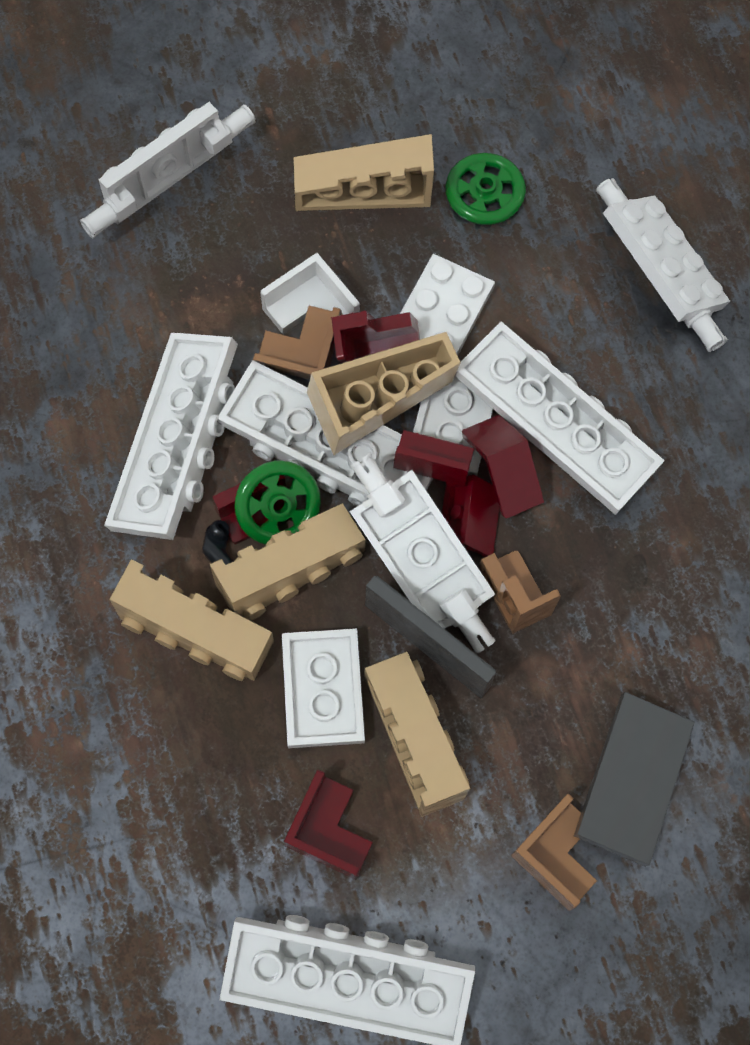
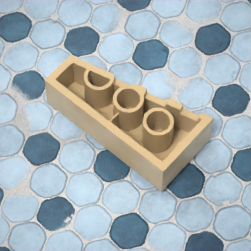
M432 134L294 157L296 211L430 207L434 176Z
M447 332L311 373L307 394L333 455H336L452 383L461 362Z
M342 503L303 521L298 526L299 532L293 534L290 530H284L273 535L266 543V547L260 550L254 549L251 545L238 551L237 555L239 557L232 563L225 565L221 559L210 564L216 587L229 609L252 621L261 616L266 611L265 607L278 600L279 603H283L298 594V588L309 582L312 585L322 582L331 574L330 570L343 564L346 567L357 562L363 556L362 552L365 551L366 539L344 504Z
M132 559L130 560L109 599L119 618L123 620L121 623L123 627L137 634H142L143 630L156 636V642L169 649L175 650L176 646L190 651L188 655L190 658L201 664L209 665L212 661L223 666L222 671L236 680L243 681L244 677L255 680L274 642L271 631L229 609H224L222 614L216 612L217 606L206 597L198 593H191L187 597L183 595V590L174 584L175 581L163 575L154 580L143 574L142 568L144 565Z
M408 652L366 667L364 671L365 680L421 817L463 801L470 790L469 781L463 767L459 765L455 757V749L448 731L443 730L438 720L440 713L432 695L427 696L421 683L425 681V677L418 660L411 661Z

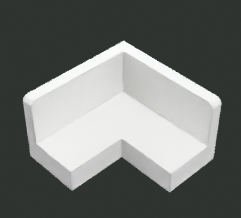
M315 253L261 290L262 309L283 335L305 320L309 305L332 311L333 307L340 308L343 315L360 312L358 300L318 253Z

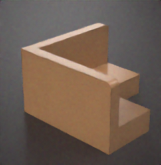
M309 305L300 339L265 330L259 354H254L253 360L274 371L310 380L312 372L329 368L335 351L331 317L343 315L341 309L333 307V310L329 311Z
M518 551L511 552L499 559L495 553L481 559L479 570L494 591L495 595L492 597L512 634L552 615L561 597L558 589L542 595Z
M569 793L511 855L568 911L576 908L581 902V898L597 882L588 871L568 854L580 840L574 837V833L581 812L571 804L574 798Z

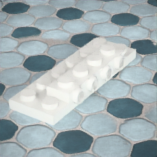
M502 321L461 361L455 377L615 515L665 461L635 436L626 422L621 419H615L605 410L604 405L599 399L594 396H588L578 387L577 382L572 376L567 373H561L551 364L550 359L545 353L540 350H534Z
M184 333L170 334L104 524L110 531L173 540L182 512H191L194 502L198 503L201 501L204 493V487L201 482L205 469H210L214 463L213 443L215 437H220L225 429L223 425L218 424L217 420L235 389L234 382L228 377L238 345L232 337Z
M254 360L248 366L217 420L218 424L249 439L250 445L254 447L252 451L258 457L266 461H271L275 457L279 460L293 462L304 467L317 479V485L321 489L329 493H335L338 489L350 495L348 500L355 506L367 500L369 493L350 466L359 461L364 470L369 473L368 467L362 460V457L368 453H371L372 458L388 481L392 479L394 482L407 473V471L393 468L396 448L399 446L402 434L384 425L336 455H333L307 394L308 387ZM415 474L425 490H427L433 478Z
M288 915L285 921L278 920L276 924L236 917L220 994L221 1001L432 1045H461L475 975V965L436 958L435 952L428 950V944L419 940L408 939L405 940L404 945L388 942L389 937L380 932L368 931L364 937L349 934V928L341 924L328 923L325 925V929L309 926L310 921L307 918L298 915Z

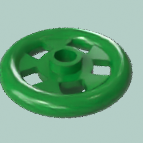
M477 153L461 159L453 166L446 179L445 191L451 208L460 217L475 224L493 225L504 222L517 213L524 202L526 186L522 173L510 160L493 153ZM485 167L496 168L500 170L499 174L496 176L492 173L484 172ZM468 171L475 174L470 183L461 179ZM502 183L512 184V194H502ZM489 184L491 188L483 189L480 185ZM469 193L476 202L468 206L461 196ZM498 201L499 209L494 211L486 210L485 204Z
M283 460L270 461L254 468L242 480L235 496V514L241 529L251 539L264 545L273 535L281 532L278 529L277 522L285 521L291 517L293 526L285 529V531L290 530L294 534L299 532L298 526L303 521L319 514L321 506L319 487L311 473L296 463ZM280 475L293 478L291 488L277 485ZM262 483L268 489L262 494L261 499L257 500L251 495L257 485ZM306 495L305 509L296 510L297 500L295 496ZM283 499L285 501L283 508L274 510V503L277 500ZM259 510L268 519L261 526L257 525L252 518V515Z

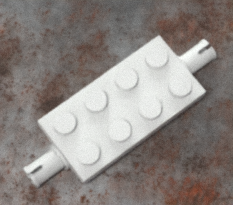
M208 102L201 108L192 110L184 120L174 127H169L162 131L159 137L147 146L136 149L131 157L118 166L109 168L98 179L104 197V204L80 220L83 229L93 239L113 223L117 225L222 151L232 143V139L255 124V117L252 111L243 104L225 119L220 120L218 110Z
M614 178L603 181L597 187L596 192L608 206L603 212L604 216L677 321H684L688 328H693L708 352L720 348L728 339L720 331L711 315L713 312L722 310L730 302L723 292L721 284L713 278L704 265L701 256L694 251L686 240L683 231L676 226L666 212L664 204L655 195L628 200Z
M371 453L362 457V460L369 469V473L364 470L359 461L352 464L350 468L354 470L369 494L367 495L368 499L350 510V513L409 601L445 629L451 625L454 627L458 626L474 649L475 654L484 650L477 635L482 637L488 647L492 645L496 640L492 637L477 613L479 612L478 607L494 596L495 593L413 470H410L393 482L392 479L389 481L386 479L372 458Z

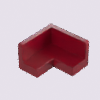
M367 311L331 317L336 358L340 363L420 340L418 320L410 312L376 319Z
M497 415L461 431L463 438L486 460L499 508L505 518L512 517L544 503L528 440L503 417Z
M317 770L284 840L285 847L356 880L373 842L338 826L354 790L325 777V772Z

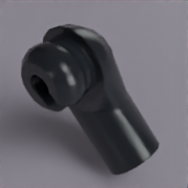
M216 520L207 527L202 552L211 563L222 559L225 565L234 562V560L226 553L230 527L222 520Z

